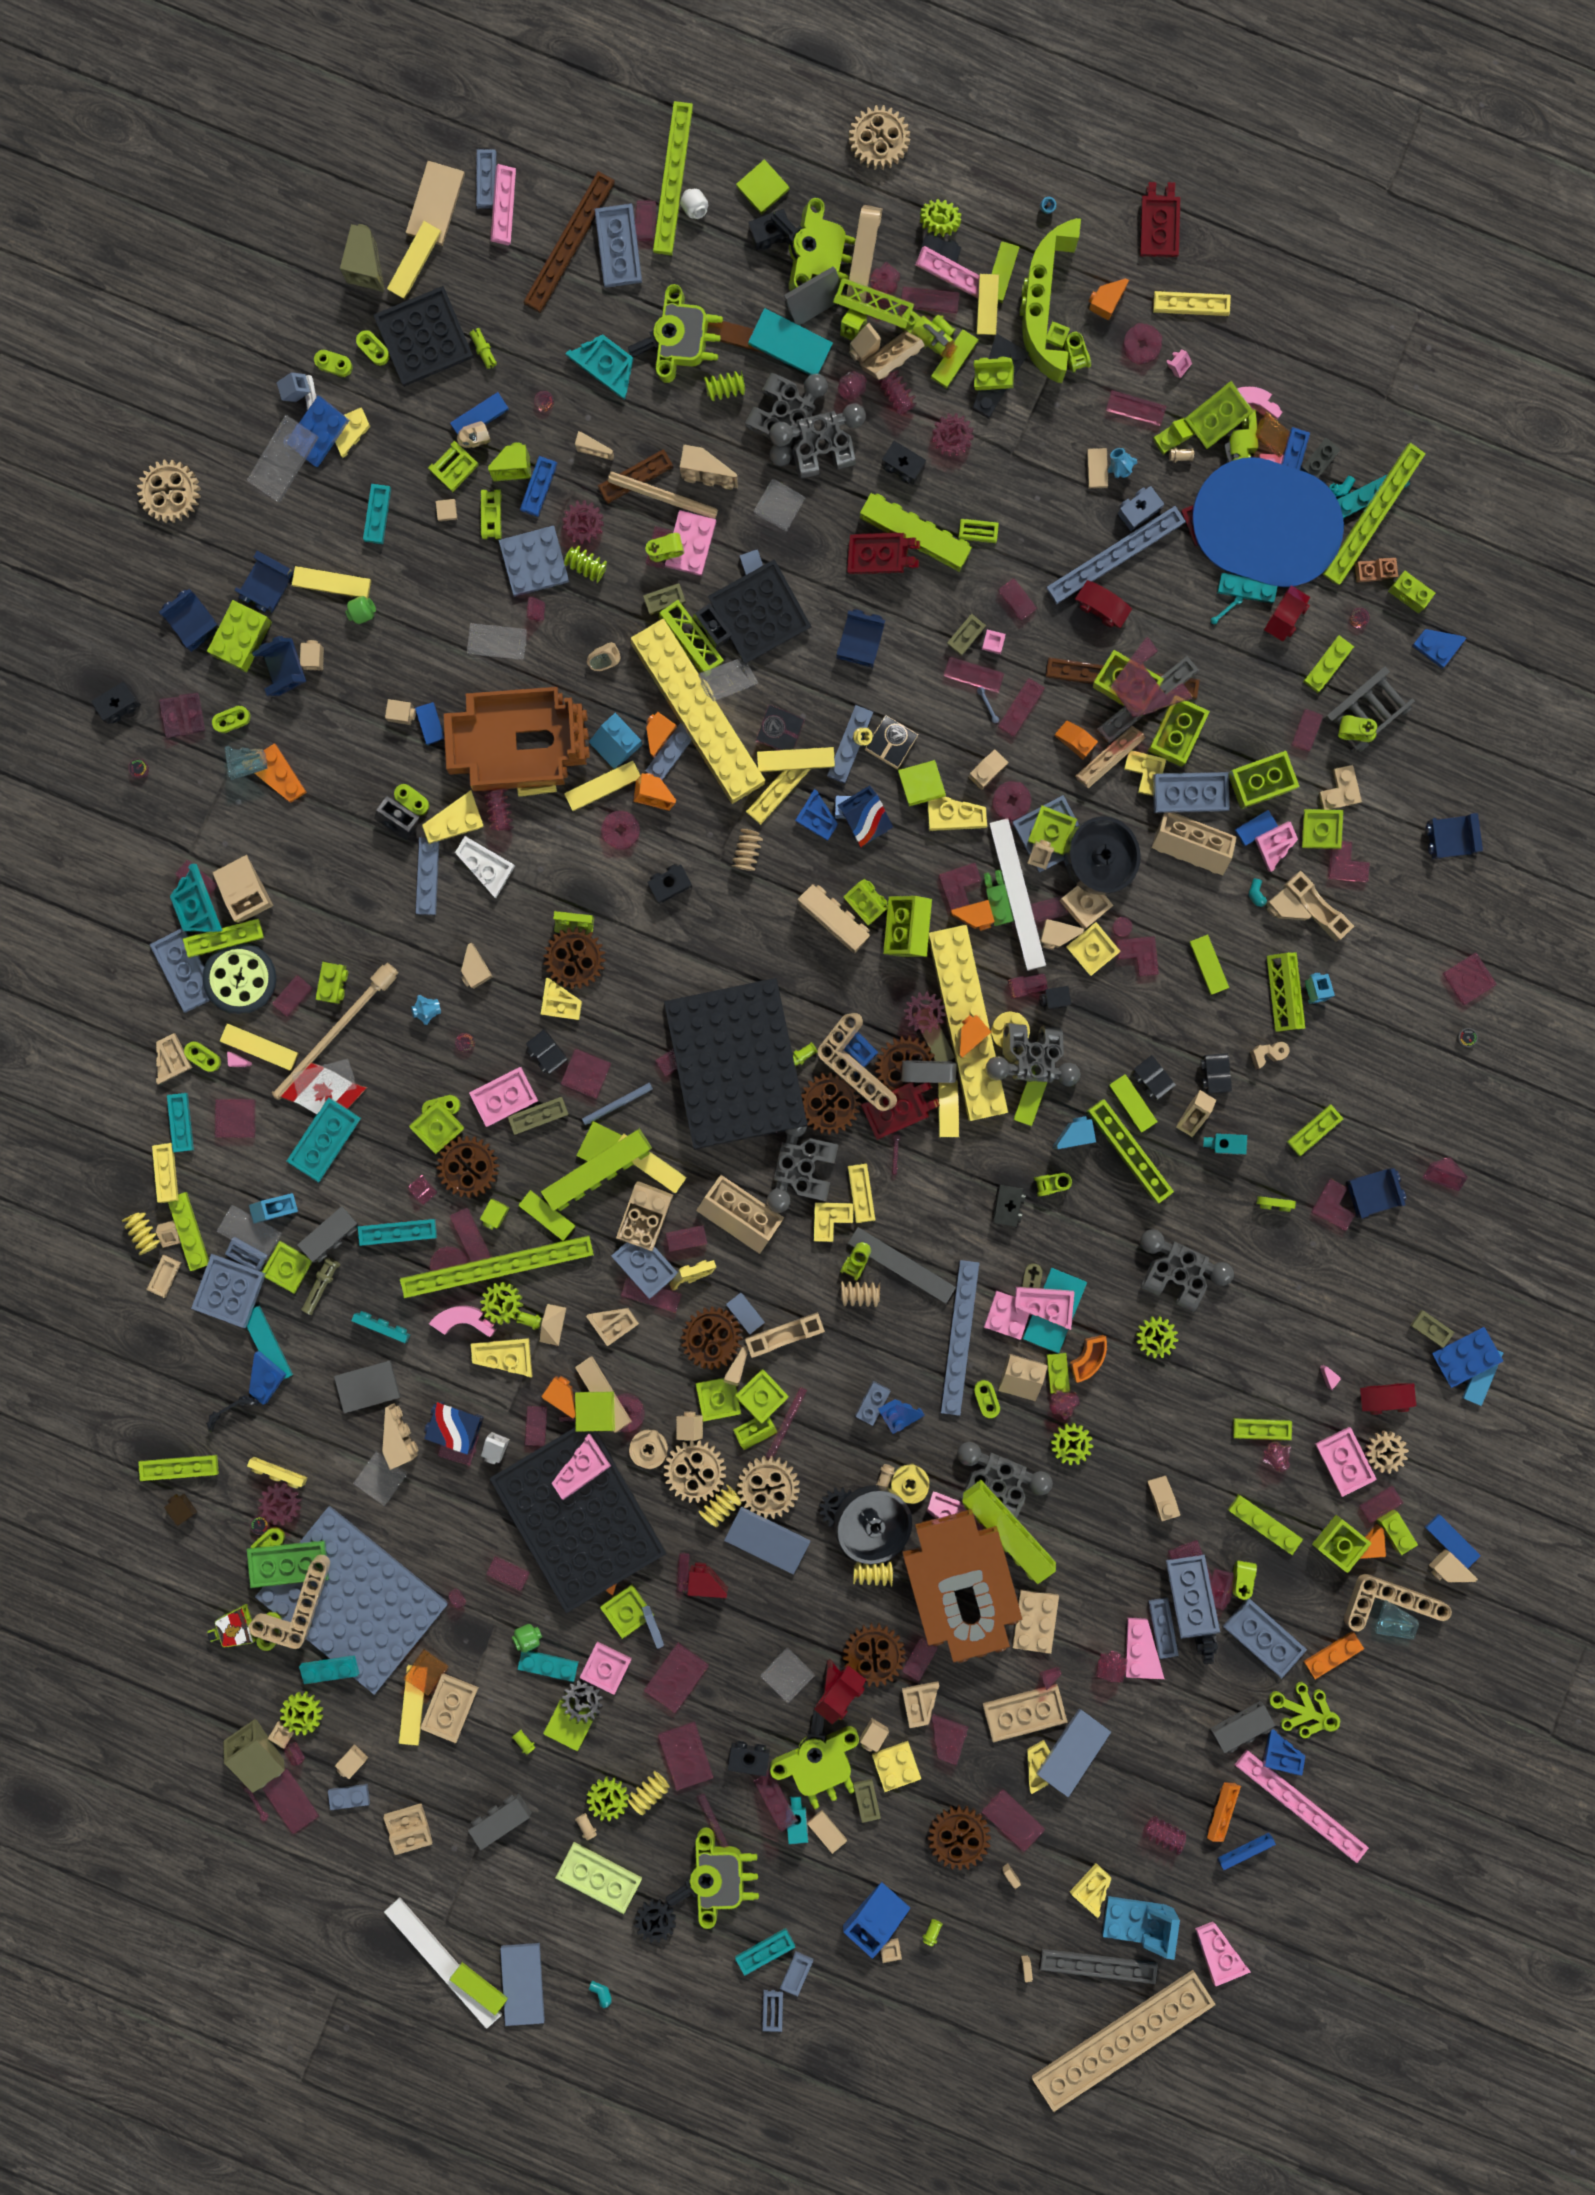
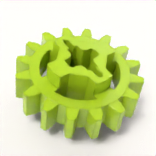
M937 199L936 203L930 200L929 205L924 204L920 212V223H923L922 228H928V233L933 231L934 236L941 233L942 237H944L945 233L952 235V231L957 232L958 227H960L961 213H958V207L953 208V203L948 205L946 200L942 203Z
M504 1282L501 1283L500 1287L495 1283L494 1289L488 1287L489 1293H483L486 1299L480 1301L481 1304L485 1305L481 1309V1311L487 1312L485 1317L487 1319L491 1318L490 1321L493 1323L497 1321L500 1325L503 1324V1320L507 1324L510 1323V1318L516 1320L515 1314H521L518 1307L523 1306L519 1302L522 1296L517 1295L519 1290L513 1289L511 1284L506 1287ZM503 1291L509 1292L511 1296H505ZM501 1299L505 1301L504 1303H502L503 1307L499 1306L501 1304ZM493 1311H494V1312L499 1311V1313L501 1314V1316L495 1315V1314L493 1313Z
M1158 1316L1156 1321L1154 1317H1150V1322L1143 1320L1144 1327L1139 1325L1138 1328L1141 1332L1136 1333L1140 1337L1136 1343L1142 1344L1139 1349L1141 1351L1146 1349L1145 1355L1148 1356L1152 1353L1153 1358H1156L1157 1354L1164 1358L1165 1352L1170 1355L1169 1349L1176 1348L1173 1342H1178V1339L1174 1338L1178 1331H1172L1175 1325H1168V1319L1162 1322V1317ZM1158 1324L1163 1325L1168 1331H1161ZM1150 1327V1332L1145 1336L1147 1329ZM1156 1332L1157 1334L1161 1335V1337L1158 1338V1342L1153 1339V1337L1156 1336ZM1169 1339L1168 1344L1164 1347L1165 1341ZM1147 1344H1154L1156 1350L1150 1349Z
M1065 1423L1064 1429L1058 1427L1059 1433H1053L1056 1439L1051 1440V1443L1055 1445L1051 1449L1053 1452L1057 1451L1056 1458L1062 1457V1463L1068 1460L1069 1465H1072L1073 1461L1079 1465V1459L1086 1461L1085 1455H1091L1088 1448H1093V1445L1089 1443L1092 1437L1086 1436L1089 1431H1082V1425L1076 1428L1075 1423H1072L1071 1427ZM1074 1431L1078 1432V1434L1069 1435L1067 1432ZM1061 1437H1062V1438H1063V1445H1062L1061 1448H1060V1447H1059V1442H1060V1439H1061ZM1070 1440H1072L1073 1442L1075 1441L1074 1448H1072L1071 1446L1068 1447L1070 1445L1068 1443ZM1084 1440V1448L1081 1450V1443ZM1068 1453H1075L1076 1456H1072V1457H1071V1456H1066V1454H1068Z
M297 1692L295 1697L290 1695L288 1697L289 1701H284L283 1705L285 1707H282L280 1710L284 1715L280 1717V1720L286 1721L283 1727L289 1726L288 1732L296 1730V1735L301 1731L303 1735H306L308 1730L313 1732L315 1730L314 1726L318 1727L320 1725L318 1720H321L323 1715L319 1714V1712L323 1710V1707H318L320 1700H313L314 1694L308 1697V1692H305L303 1696H301L300 1692ZM304 1711L305 1715L300 1716L299 1712ZM311 1711H314V1718H313V1720H312V1717H311Z
M605 1777L604 1782L598 1779L597 1785H591L593 1791H588L587 1795L591 1798L587 1799V1803L592 1804L589 1807V1811L595 1810L594 1817L599 1814L601 1815L600 1820L607 1817L608 1821H611L612 1816L618 1819V1813L624 1814L625 1810L623 1807H628V1802L624 1800H628L629 1795L624 1794L627 1791V1787L621 1788L622 1781L615 1783L614 1777L612 1781ZM608 1787L603 1791L600 1790L601 1788ZM614 1789L618 1791L620 1796L616 1795ZM609 1792H610V1793H611V1794H610V1800H609V1802L607 1803V1806H606V1805H605V1803H606L605 1800H606V1797L608 1796V1794H609Z

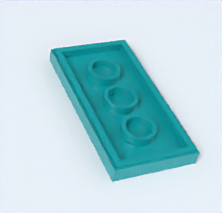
M764 308L748 342V345L808 375L819 374L833 342Z
M328 1097L286 1162L315 1181L320 1182L360 1122L361 1117Z
M1051 1268L1043 1289L1074 1291L1073 1319L1087 1282ZM1032 1314L1022 1339L1059 1353L1068 1329Z

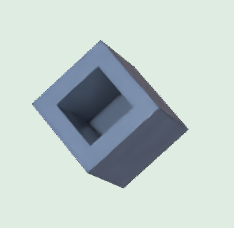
M290 373L277 382L283 401L297 402L311 393L306 374Z

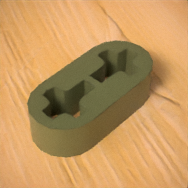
M1031 1263L1025 1267L1021 1287L1029 1288L1031 1282L1033 1283L1032 1288H1040L1042 1269L1039 1265ZM1033 1267H1036L1035 1269L1038 1271V1275H1034V1279L1032 1281L1031 1274L1028 1273V1270H1032Z

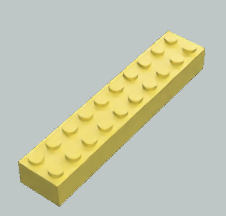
M661 619L631 637L632 647L690 736L731 804L763 786L765 783L764 777L665 620Z
M967 925L931 932L928 939L957 1063L968 1120L973 1121L1008 1113L1001 1080L995 1081L990 1079L985 1070L989 1059L996 1057L991 1033L964 1057L960 1058L958 1056L960 1028L964 1026L962 1024L963 1020L969 1015L972 1017L977 1015L989 1028Z

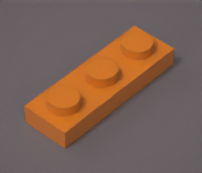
M1351 1631L1306 1659L1304 1663L1313 1678L1317 1679L1364 1650L1355 1633Z
M1224 1782L1220 1790L1218 1804L1214 1809L1212 1823L1208 1829L1207 1839L1213 1842H1224L1241 1788L1240 1785Z

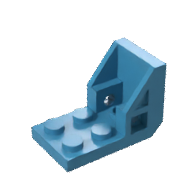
M1107 1896L1102 1936L1140 1942L1145 1949L1166 1959L1174 1960L1180 1920L1174 1908L1165 1904Z

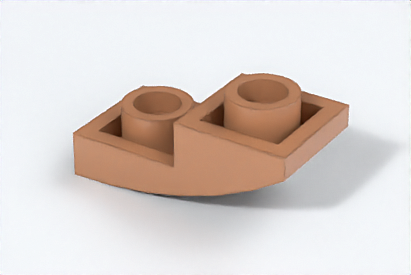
M1383 558L1376 561H1360L1355 563L1356 581L1369 582L1397 578L1396 558Z

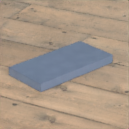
M633 204L596 208L595 216L604 287L642 283Z
M1228 772L1153 774L1154 813L1230 811Z
M181 928L150 944V947L183 1012L187 1013L210 1001V999L206 995L202 981L205 966L200 956L188 958L183 938L190 936L187 931H183Z
M743 1507L740 1508L724 1540L791 1574L795 1573L810 1544V1540Z
M1205 1555L1166 1560L1181 1639L1220 1633Z
M1250 1598L1245 1600L1223 1625L1227 1631L1281 1679L1307 1650Z
M1078 1709L1036 1774L1069 1797L1111 1731L1084 1711Z
M540 1943L501 1946L503 1994L508 1997L504 2003L505 2026L544 2023Z

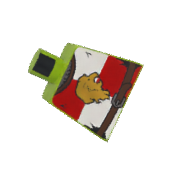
M247 1604L223 1615L215 1621L216 1628L207 1632L210 1642L220 1639L222 1647L251 1644L257 1640V1637L249 1632V1624L252 1619Z

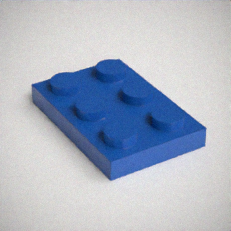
M317 396L286 443L315 467H319L350 420L321 396Z
M1485 1327L1431 1353L1450 1388L1503 1362Z

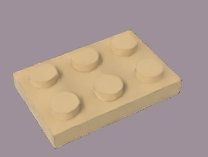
M905 330L860 365L863 371L880 380L887 377L894 368L903 365L910 356L919 353L920 349L925 345L922 339Z
M1020 1589L1018 1604L1023 1620L1015 1624L1013 1648L1044 1653L1052 1652L1059 1600L1058 1594Z
M443 1673L420 1729L456 1743L479 1687Z

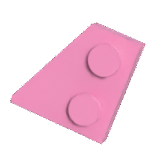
M1286 822L1255 838L1269 872L1274 871L1279 860L1285 857L1288 849L1298 840L1291 822Z

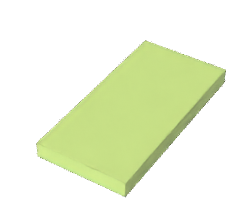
M573 1842L555 1877L622 1914L625 1913L642 1880V1877Z

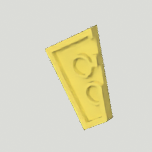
M471 790L422 825L428 844L483 828V823Z
M949 797L928 801L929 831L987 828L986 807L964 801L951 800Z
M529 1338L471 1344L472 1363L532 1377Z

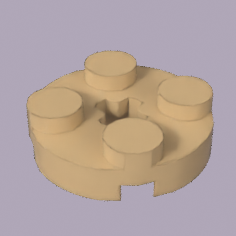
M649 1429L637 1433L632 1439L629 1448L632 1461L646 1469L656 1468L661 1465L668 1452V1444L665 1437L658 1431ZM646 1444L654 1447L652 1454L644 1452L643 1449L646 1448Z

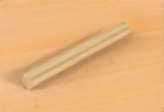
M615 472L609 474V483L708 518L715 519L718 510L714 507Z

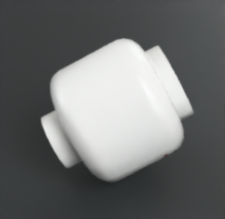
M688 189L683 193L680 204L689 218H702L707 213L708 201L699 189Z

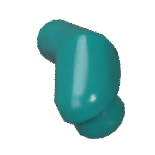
M591 1981L588 1990L598 1994L600 2007L607 2008L612 2000L609 1988Z

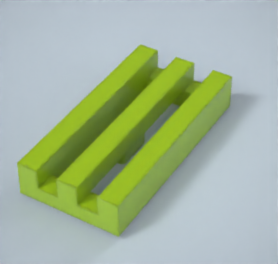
M961 519L958 539L996 543L999 523ZM964 525L994 528V531L965 528ZM963 532L993 535V537L963 534Z

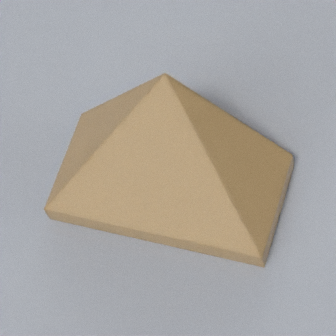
M547 1304L541 1324L540 1342L559 1346L566 1312L565 1307Z

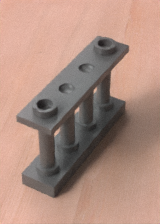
M1385 666L1323 718V720L1327 724L1332 721L1334 723L1337 722L1340 726L1341 718L1344 716L1342 712L1346 709L1352 710L1358 718L1369 719L1359 708V703L1356 701L1362 696L1371 703L1385 720L1377 727V734L1400 713L1404 716L1412 709L1410 705L1415 700L1412 698L1407 703L1404 702L1386 681V675L1390 671ZM1375 684L1378 687L1381 686L1400 708L1392 716L1372 694L1371 688ZM1352 740L1356 746L1350 751L1352 754L1357 750L1361 752L1369 744L1363 741Z

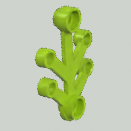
M1298 1682L1295 1685V1690L1300 1694L1304 1706L1285 1699L1284 1695L1278 1691L1272 1692L1269 1696V1702L1274 1708L1286 1707L1301 1714L1291 1719L1283 1718L1281 1720V1727L1285 1731H1290L1294 1726L1311 1719L1319 1722L1309 1727L1306 1725L1300 1726L1298 1733L1302 1738H1309L1311 1734L1323 1729L1333 1732L1340 1726V1718L1336 1713L1330 1712L1325 1700L1326 1695L1320 1689L1313 1692V1698L1319 1702L1323 1714L1315 1711L1308 1695V1687L1303 1682ZM1303 1685L1305 1689L1300 1692L1298 1688ZM1322 1693V1698L1317 1699L1316 1695ZM1275 1696H1279L1278 1702L1273 1701ZM1329 1718L1333 1719L1331 1724H1327ZM1286 1721L1290 1722L1289 1727H1284ZM1303 1729H1308L1306 1735L1302 1734Z

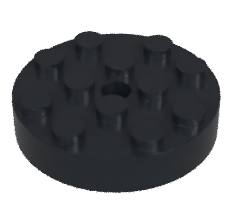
M1100 816L1084 821L1071 831L1066 840L1064 862L1067 872L1073 882L1088 893L1106 895L1119 891L1133 881L1139 870L1141 853L1137 838L1132 830L1118 819Z
M880 1485L865 1486L849 1494L838 1507L834 1518V1533L844 1552L852 1559L865 1564H877L893 1558L904 1548L912 1531V1516L907 1504L894 1490Z

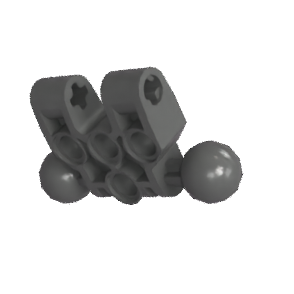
M770 373L761 391L777 401L773 405V411L768 413L753 407L744 425L751 431L770 440L769 426L777 422H785L792 426L796 425L793 421L796 417H811L816 408L813 405L815 399L824 396L827 392V380L821 374L815 373L808 376L804 383L806 394L802 398L799 396L795 383L777 374ZM792 391L795 393V396L788 398L785 394ZM780 408L786 409V413L783 415H779L777 413V410ZM799 436L793 437L791 442L784 447H778L773 444L769 451L771 462L777 466L789 464L793 457L791 446L793 442L799 439Z
M851 403L845 407L843 413L836 414L835 411L799 419L796 425L792 426L785 422H777L771 427L769 438L775 446L784 447L791 442L793 437L799 436L792 451L800 479L819 475L817 460L819 453L826 454L831 451L835 469L839 470L856 464L851 436L840 430L839 426L845 424L849 428H858L864 423L866 413L861 405ZM816 420H820L821 428L816 431L814 423ZM841 434L844 441L841 445H838L836 438ZM821 439L825 441V447L822 450L818 447V442ZM802 444L807 445V452L805 454L800 453V446Z
M1006 1023L1003 1028V1055L1005 1058L1000 1056L992 1057L985 1067L986 1074L995 1081L1003 1080L1007 1075H1012L1014 1080H1026L1028 1082H1052L1053 1079H1057L1061 1085L1069 1087L1077 1084L1081 1076L1080 1069L1073 1063H1063L1059 1068H1055V1062L1064 1055L1063 1031L1061 1028L1042 1026L1038 1033V1042L1031 1044L1028 1041L1026 1025ZM1013 1048L1017 1050V1055L1014 1053ZM1031 1049L1035 1052V1056L1032 1055ZM1031 1068L1034 1069L1035 1075L1031 1072Z
M807 1126L784 1131L787 1134L785 1143H781L773 1179L777 1181L776 1188L767 1196L768 1208L775 1213H782L789 1208L791 1198L787 1192L788 1183L791 1184L793 1190L799 1196L827 1201L831 1182L812 1178V1173L815 1169L814 1162L819 1160L835 1164L839 1145L808 1139L797 1146L798 1137L806 1132ZM807 1143H811L815 1147L812 1154L805 1152V1145ZM784 1158H790L792 1161V1165L788 1169L782 1166ZM803 1162H808L811 1166L810 1171L807 1173L801 1171L800 1166ZM801 1180L807 1185L806 1189L802 1192L798 1191L796 1187L797 1182Z
M1147 1230L1141 1236L1140 1243L1144 1251L1151 1254L1160 1251L1166 1254L1152 1260L1142 1281L1141 1288L1160 1296L1167 1281L1172 1280L1176 1284L1182 1285L1176 1299V1305L1191 1312H1195L1207 1289L1203 1276L1204 1272L1209 1274L1212 1282L1218 1286H1226L1234 1278V1270L1228 1263L1218 1262L1213 1264L1209 1262V1257L1175 1241L1168 1243L1164 1240L1163 1234L1158 1230ZM1186 1253H1191V1260L1185 1263L1183 1256ZM1165 1262L1166 1269L1159 1272L1157 1270L1158 1264ZM1182 1270L1184 1274L1182 1279L1176 1280L1175 1273ZM1199 1278L1201 1280L1200 1286L1193 1288V1280Z
M965 1442L958 1448L957 1456L962 1464L973 1466L978 1463L984 1466L971 1471L960 1501L963 1500V1493L977 1483L975 1477L983 1475L985 1477L983 1482L996 1497H1002L1001 1502L1017 1519L1026 1498L1021 1486L1022 1482L1029 1484L1030 1490L1036 1495H1045L1052 1489L1053 1480L1046 1472L1038 1471L1032 1474L1026 1471L1027 1467L991 1452L989 1455L983 1454L980 1447L973 1442ZM1002 1465L1010 1466V1470L1005 1473L1001 1472L1000 1468ZM996 1482L1003 1484L1000 1490L992 1488ZM1013 1490L1021 1492L1018 1497H1012L1010 1494Z

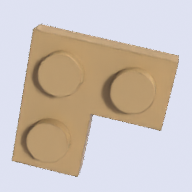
M1353 765L1334 769L1333 774L1337 788L1319 792L1322 810H1332L1361 803Z

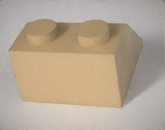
M1008 1353L998 1391L1036 1401L1048 1366L1041 1362Z

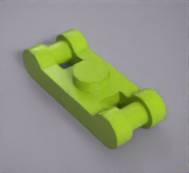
M481 490L482 539H488V537L502 538L501 490H494V492ZM488 499H494V503H488ZM488 524H495V529H488Z

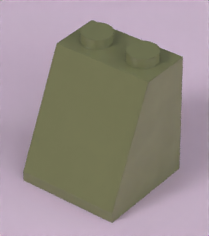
M351 224L340 270L347 283L384 292L385 287L378 248L372 232L363 224H358L357 226Z
M256 1719L223 1741L225 1765L252 1793L262 1789L269 1781L279 1777L285 1771L283 1757L272 1741L268 1740L267 1734Z

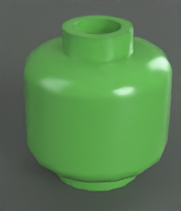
M360 596L348 602L346 615L350 621L353 620L356 624H362L373 619L374 612H376L373 601L365 596Z
M526 1624L516 1629L514 1636H512L517 1651L521 1650L523 1653L538 1647L540 1644L539 1639L542 1638L538 1627L534 1628L531 1624Z

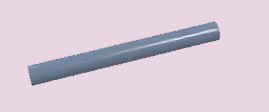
M648 1083L582 1118V1120L587 1125L653 1090V1088Z

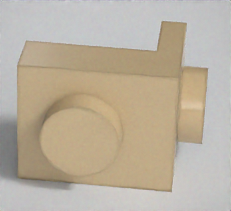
M1042 839L1040 842L1035 841L1027 863L1046 870L1054 847L1051 846L1050 842Z

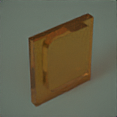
M1266 412L1264 417L1260 419L1256 437L1278 457H1282L1289 431L1269 412Z
M423 1649L403 1679L426 1695H429L449 1666Z

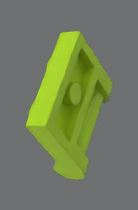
M455 441L450 444L451 447L434 465L431 464L428 467V470L452 492L479 466L478 462ZM456 452L460 455L441 473L439 470Z

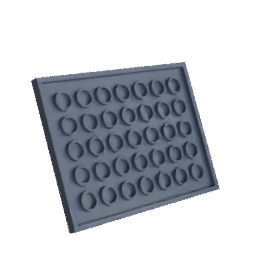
M329 1506L299 1542L325 1540L326 1554L330 1560L329 1579L325 1580L306 1639L330 1659L355 1655L360 1673L353 1678L375 1695L447 1606L448 1602ZM315 1581L310 1582L312 1586L318 1587ZM303 1583L265 1586L255 1597L271 1611L278 1613L282 1620L291 1622ZM304 1599L306 1604H312L311 1600ZM298 1617L301 1622H306L304 1617Z

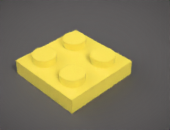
M1096 922L1066 946L1090 976L1121 952Z
M908 1741L872 1753L885 1792L921 1779Z

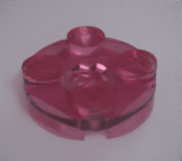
M1136 324L1127 332L1123 341L1126 356L1137 364L1153 361L1159 355L1162 348V335L1151 325ZM1145 340L1148 346H1143V348H1140V343L1138 341Z
M1009 781L1003 783L995 791L993 797L995 812L1003 818H1008V820H1017L1023 817L1031 804L1030 792L1021 782ZM1009 796L1017 799L1014 806L1011 803H1007Z
M615 811L605 817L601 832L608 845L614 849L624 850L630 848L638 840L640 826L634 815L626 811ZM619 825L626 828V832H623L622 835L615 832Z
M629 1393L620 1394L617 1398L623 1408H628V1411L631 1412V1416H628L632 1422L619 1432H631L642 1424L645 1417V1408L637 1396Z

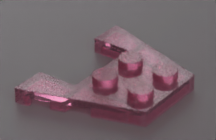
M1148 637L1145 638L1111 685V688L1133 718L1182 701H1188L1193 697L1183 683L1167 694L1163 692L1142 664L1158 652Z

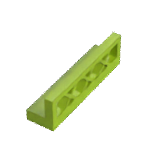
M842 278L833 301L839 305L902 328L907 327L914 304L845 278ZM844 284L851 285L855 294L850 297L843 295ZM865 291L870 292L873 301L864 303L859 294ZM886 298L889 300L891 307L883 310L879 307L877 301ZM901 304L908 306L906 318L898 315L895 307Z
M679 600L659 613V619L665 620L682 649L704 679L711 674L714 668L724 662ZM678 607L682 612L681 619L673 618L669 612ZM682 623L691 624L693 633H684ZM694 638L703 640L705 643L704 649L695 648L693 645ZM705 653L714 655L717 661L709 666L704 660Z
M1297 953L1267 956L1275 1032L1305 1029ZM1281 958L1282 966L1279 970L1274 967V959ZM1279 977H1281L1284 981V985L1281 989H1279L1276 985V981ZM1281 996L1286 999V1004L1283 1008L1278 1003ZM1283 1015L1288 1018L1289 1026L1281 1027L1280 1019Z

